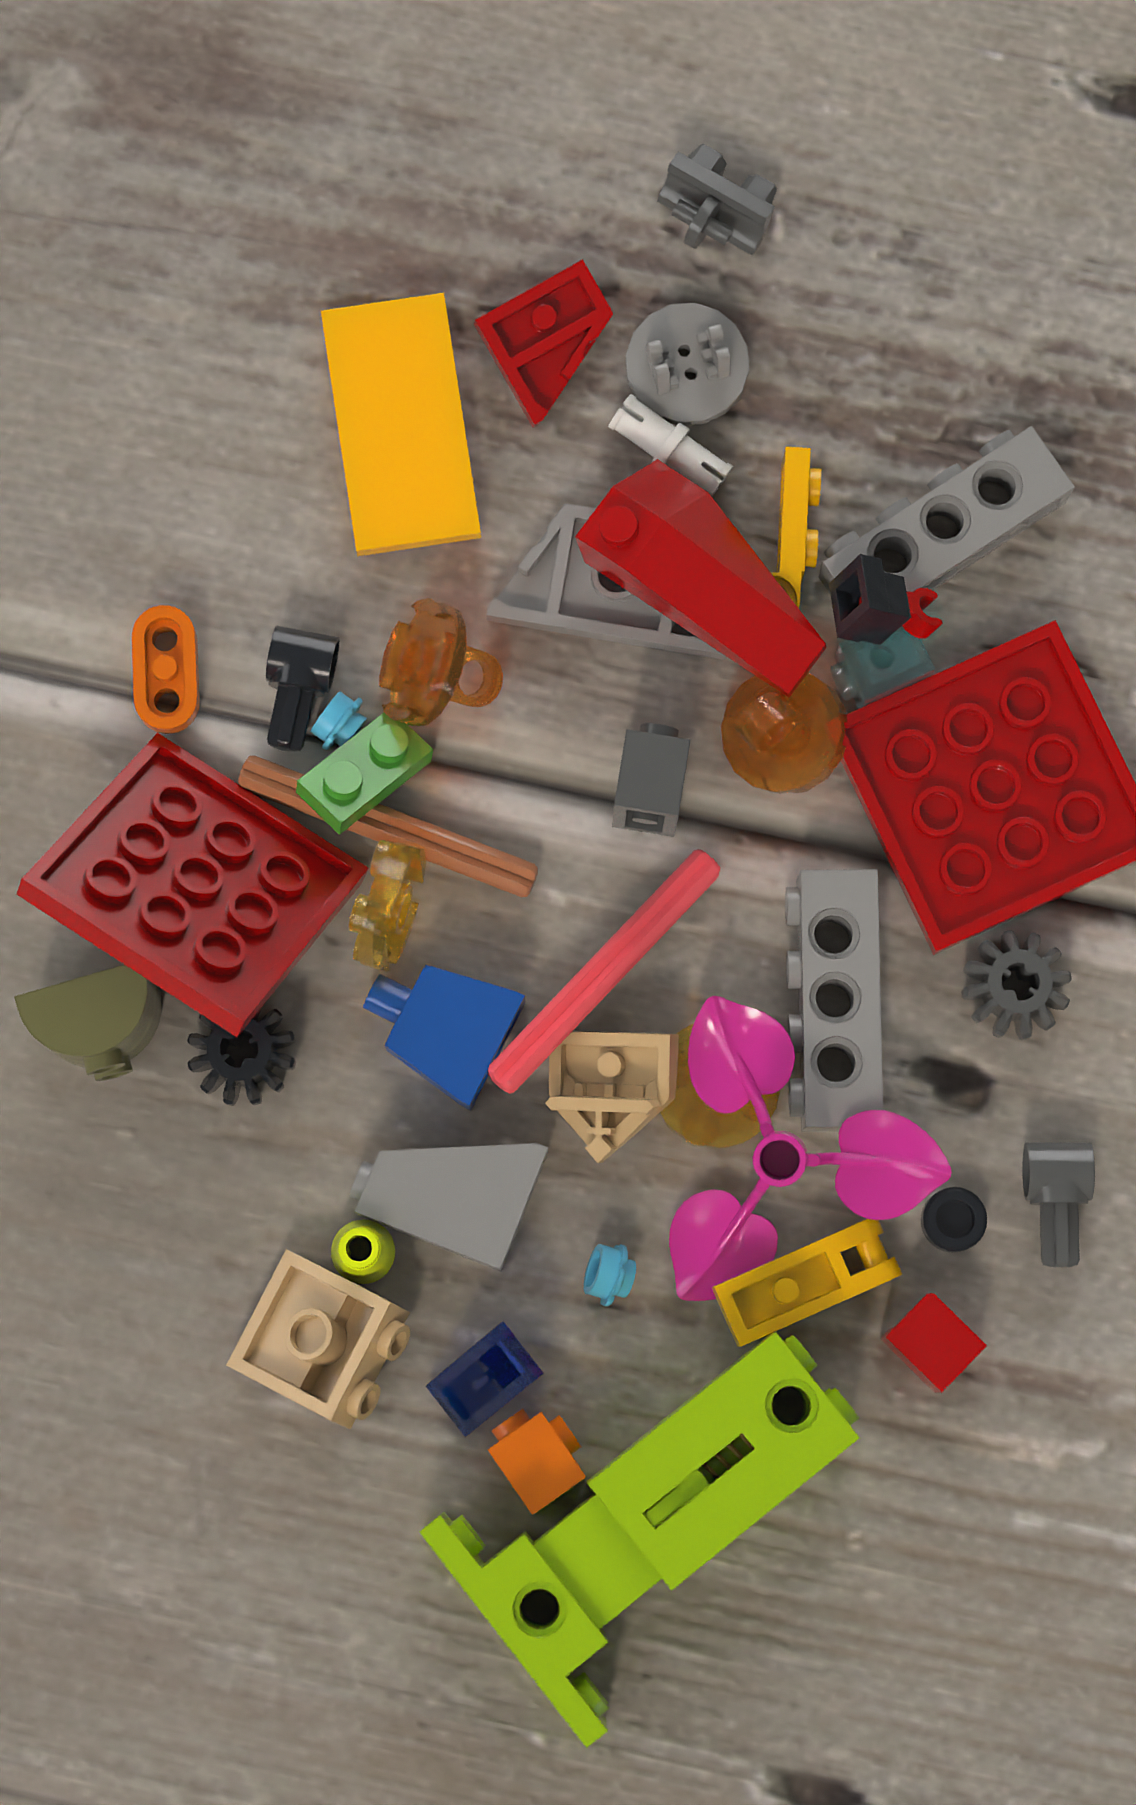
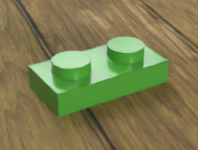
M389 708L298 779L296 793L340 835L428 765L432 760L433 748Z

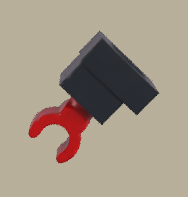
M859 554L829 583L837 638L858 643L864 641L881 645L900 627H903L904 630L914 637L926 639L943 624L941 619L930 617L923 612L938 597L937 593L928 588H918L913 592L906 591L904 577L884 572L881 558Z

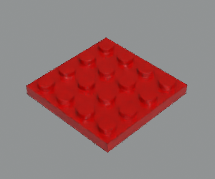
M1056 620L826 724L825 729L933 955L1136 863V783Z
M157 732L22 877L16 895L232 1035L238 1037L360 887L369 868Z

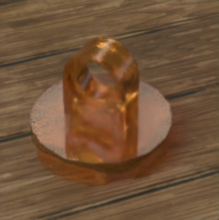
M432 598L417 600L411 605V608H414L417 614L410 624L401 621L397 622L383 654L379 674V687L390 690V702L382 704L384 713L394 721L419 727L429 725L441 715L449 701L479 708L490 704L498 696L503 684V672L497 659L485 651L467 646L466 624L461 611L450 604ZM475 660L482 667L483 682L475 693L466 695L460 689L459 680L463 666L467 662Z
M808 672L790 698L754 675L739 686L727 703L721 724L723 752L734 772L755 788L778 794L807 792L828 779L843 759L846 748L842 745L845 736L844 722L848 723L846 709L836 691L810 672Z

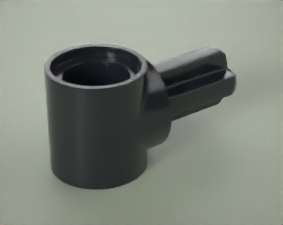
M276 625L266 665V681L269 682V686L277 689L267 735L268 745L288 752L301 751L304 747L314 697H323L325 693L330 692L339 654V637Z

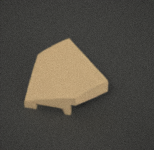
M572 1031L549 1055L550 1098L545 1104L551 1111H558L587 1144L585 1149L597 1163H603L675 1099L679 1034Z

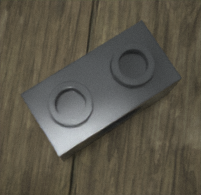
M643 723L640 725V731L626 729L614 802L612 827L671 837L675 836L691 739L678 738V729L662 724Z

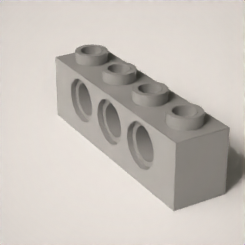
M1032 426L1016 436L1013 435L1011 430H1006L994 437L979 450L983 458L964 470L958 463L954 464L934 477L928 483V487L931 490L928 494L912 504L907 497H904L887 507L876 517L879 526L860 538L855 531H852L831 544L824 551L828 559L823 561L818 577L830 593L829 583L859 554L874 557V554L880 550L893 549L904 557L907 568L899 573L890 574L904 577L906 591L913 592L918 588L934 590L1064 505L1075 486ZM985 482L999 483L1007 490L1009 501L1002 505L989 504L980 496L978 486ZM935 515L946 516L956 524L958 535L950 539L937 538L928 530L926 520Z
M878 869L800 870L796 879V887H786L785 890L786 926H797L798 951H787L786 955L787 989H798L799 1014H788L787 1032L794 1045L795 1053H800V1078L789 1079L790 1117H801V1132H839L842 1123L848 1117L862 1111L883 1110ZM827 922L840 925L848 935V948L840 953L825 952L815 941L814 932L816 927ZM828 985L840 987L849 997V1012L844 1016L836 1018L823 1014L816 1004V992ZM826 1049H838L844 1052L851 1062L849 1078L840 1082H832L825 1079L817 1067L819 1053Z

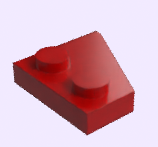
M582 259L475 319L473 324L532 428L542 423L614 313Z

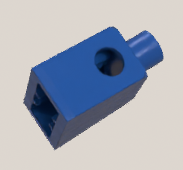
M425 965L413 989L379 974L367 995L363 1008L394 1023L385 1043V1048L390 1054L462 1107L471 1111L489 1076V1065L501 1053L525 1005V995L517 991Z

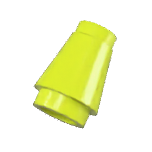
M366 1219L352 1221L343 1226L333 1239L331 1246L332 1262L338 1273L353 1283L369 1284L376 1282L384 1277L393 1265L395 1259L393 1238L385 1227L375 1221ZM358 1237L362 1240L365 1237L372 1244L371 1255L364 1261H354L350 1258L351 1250L349 1249V1244Z

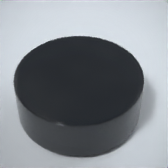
M949 1187L933 1194L922 1209V1231L926 1239L934 1247L942 1251L954 1253L967 1250L976 1245L985 1233L987 1227L985 1206L977 1195L965 1188Z

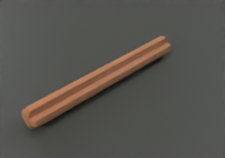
M255 755L249 756L246 759L239 774L238 783L240 786L251 793L323 820L296 793L297 780L304 776V774ZM382 804L376 805L347 829L519 897H527L530 894L538 875V867L534 863Z

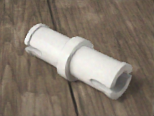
M630 394L624 401L623 408L618 409L608 427L612 430L615 429L654 457L652 462L657 459L713 496L733 466L725 463L687 436L690 429L681 423L676 427L638 401L636 396Z

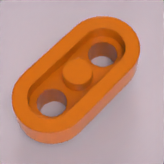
M169 605L154 606L144 611L138 617L132 629L134 706L139 717L148 728L162 734H173L186 729L195 720L199 711L198 640L196 630L190 618L182 610ZM164 632H171L177 636L176 645L168 651H161L155 647L157 637ZM168 693L177 695L179 697V705L174 711L163 713L157 709V702L161 696Z

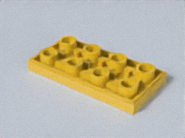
M444 293L321 310L357 557L481 538Z

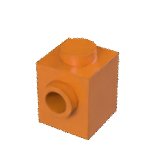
M521 1409L491 1431L498 1442L487 1450L532 1515L586 1478L585 1473L571 1455L582 1446L560 1415L548 1422L542 1411L530 1419L525 1410Z

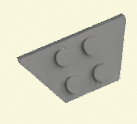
M565 503L547 526V532L537 545L532 546L518 565L517 572L499 596L493 598L487 608V621L721 660L726 659L725 655L584 562L575 536L596 508Z

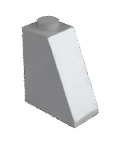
M538 1143L379 1151L374 1164L366 1161L362 1162L349 1197L359 1200L355 1212L361 1217L502 1272L549 1149Z

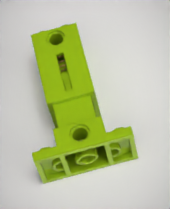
M774 1332L763 1338L588 1479L587 1484L595 1493L535 1541L525 1530L484 1563L478 1553L485 1548L486 1544L463 1515H460L452 1522L444 1511L419 1531L586 1748L608 1731L606 1719L602 1714L610 1708L607 1705L608 1701L585 1672L575 1679L570 1673L608 1643L607 1635L602 1627L661 1579L664 1580L672 1591L860 1438L851 1427L859 1419L858 1415L835 1387L833 1389L828 1388L823 1392L809 1374L817 1367L816 1362L794 1335L782 1340ZM784 1387L794 1389L800 1395L803 1402L801 1416L790 1425L779 1422L772 1412L773 1397L778 1390ZM534 1589L550 1591L559 1602V1609L556 1615L547 1622L540 1623L527 1618L521 1609V1601L528 1592Z

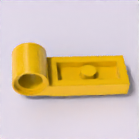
M785 447L781 466L776 572H771V574L799 608L801 583L805 567L816 568L818 530L807 529L808 506H819L821 469L810 468L811 448Z

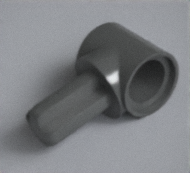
M1026 1142L1022 1159L1023 1191L1026 1201H1030L1031 1205H1040L1041 1262L1044 1266L1048 1267L1076 1266L1080 1261L1078 1205L1088 1204V1200L1093 1199L1095 1188L1093 1146L1091 1142Z

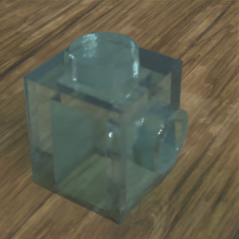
M900 627L881 645L864 641L858 643L849 640L839 643L834 656L837 664L830 667L833 680L842 698L845 701L854 698L858 709L928 678L935 671V667L921 638L910 635L903 627Z

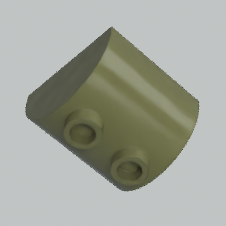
M126 965L14 996L20 1018L31 1035L65 1061L85 1068L87 1075H94L95 1081L114 1079L133 1071L130 1060L149 1044L158 1028L162 1012L160 988Z

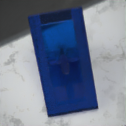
M502 1321L429 1382L426 1388L466 1437L541 1378L544 1372L504 1321Z

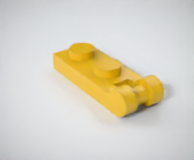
M866 1218L711 1287L737 1347H742L902 1275L895 1256L888 1258L879 1235L884 1233L879 1220ZM856 1246L865 1269L850 1275L840 1252Z

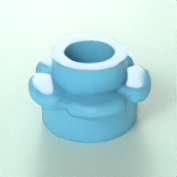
M339 691L321 713L310 732L324 741L323 749L328 750L335 742L342 746L360 731L367 720L366 717L358 712L363 704L361 698L358 697L354 702Z
M598 1244L588 1261L584 1277V1293L601 1298L600 1303L603 1306H610L615 1296L626 1298L632 1288L636 1274V1262L628 1259V1250L625 1245H615L613 1248Z

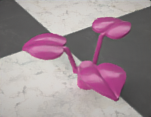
M711 996L705 1001L693 1024L688 1048L689 1074L698 1096L705 1104L717 1112L724 1114L732 1113L751 1101L760 1125V1131L764 1137L756 1146L753 1154V1166L760 1179L742 1206L731 1193L724 1190L711 1189L692 1195L676 1211L669 1232V1248L675 1274L676 1293L680 1299L686 1301L714 1300L716 1297L711 1287L774 1260L778 1245L776 1227L767 1218L752 1212L770 1185L784 1187L793 1184L801 1177L806 1166L840 1165L835 1176V1188L839 1198L855 1214L873 1220L899 1217L912 1210L931 1192L947 1182L952 1173L950 1164L943 1151L925 1130L906 1117L886 1110H867L848 1117L842 1123L839 1130L838 1140L841 1153H807L803 1141L798 1136L787 1131H775L762 1095L772 1094L781 1090L789 1081L795 1062V1051L791 1037L786 1029L767 1013L720 996Z

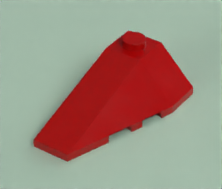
M658 459L615 484L575 536L586 564L788 698L791 697L827 648L824 640L709 492Z

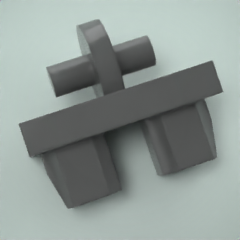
M705 144L699 145L688 157L677 152L669 163L667 179L657 202L673 210L671 214L673 217L689 225L684 238V244L696 249L707 235L724 246L729 242L753 256L763 240L775 208L772 202L777 191L776 185L758 174L748 175L741 186L722 177L727 162L721 153Z

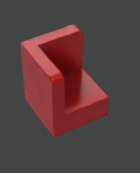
M927 1293L893 1328L888 1329L880 1337L934 1393H942L987 1347L934 1293Z

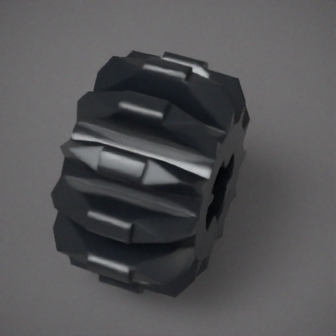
M260 1009L238 1037L200 1014V1020L212 1032L209 1037L198 1033L189 1034L187 1042L197 1049L207 1050V1053L193 1057L188 1061V1067L192 1072H203L213 1069L200 1085V1088L206 1094L215 1092L226 1081L223 1091V1102L226 1105L234 1106L236 1104L241 1086L245 1087L250 1103L258 1105L262 1103V1094L258 1083L265 1080L269 1087L276 1092H280L284 1088V1084L279 1077L272 1073L274 1066L285 1070H293L296 1066V1060L287 1054L276 1053V1050L292 1045L296 1042V1038L292 1031H281L271 1034L283 1019V1015L279 1010L273 1009L269 1011L258 1022ZM243 1036L252 1037L249 1043L255 1050L258 1049L256 1058H245L241 1067H233L232 1065L235 1063V1060L228 1053L226 1054L228 1046L239 1045Z

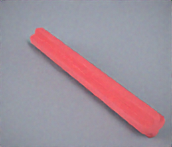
M700 849L694 850L489 1065L488 1075L500 1089L509 1094L514 1093L714 883L721 869L717 862Z

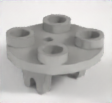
M697 303L670 304L650 314L633 332L625 358L627 382L636 399L669 423L676 425L679 423L683 425L705 424L725 414L740 401L749 374L748 347L737 326L720 311ZM680 349H687L690 354L683 357L679 355L678 351ZM687 372H694L696 378L689 380L685 377V374Z

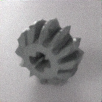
M1012 930L1005 931L1001 935L1000 944L1002 952L992 942L985 940L978 946L979 954L985 963L968 961L964 966V973L971 978L981 981V983L964 987L961 991L962 998L964 1000L983 999L984 1004L975 1010L971 1018L975 1023H980L991 1013L997 1016L992 1031L995 1037H1003L1009 1029L1010 1022L1014 1021L1016 1034L1019 1039L1027 1040L1032 1036V1020L1045 1031L1055 1025L1054 1017L1047 1007L1055 1010H1064L1069 1005L1070 999L1052 988L1068 984L1072 980L1071 972L1064 970L1051 972L1049 966L1054 964L1061 957L1062 953L1055 947L1050 949L1043 957L1037 955L1036 951L1040 945L1041 937L1036 933H1031L1024 942L1023 948L1019 949L1015 933ZM1010 971H1016L1018 980H1029L1031 988L1021 996L1023 1000H1017L1014 990H1004L1002 987V983L1011 976Z

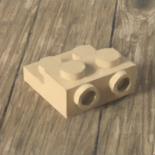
M286 1249L226 1366L322 1417L351 1429L356 1418L359 1420L366 1419L376 1407L380 1397V1386L375 1381L386 1359L394 1361L405 1350L410 1338V1328L405 1322L410 1312Z

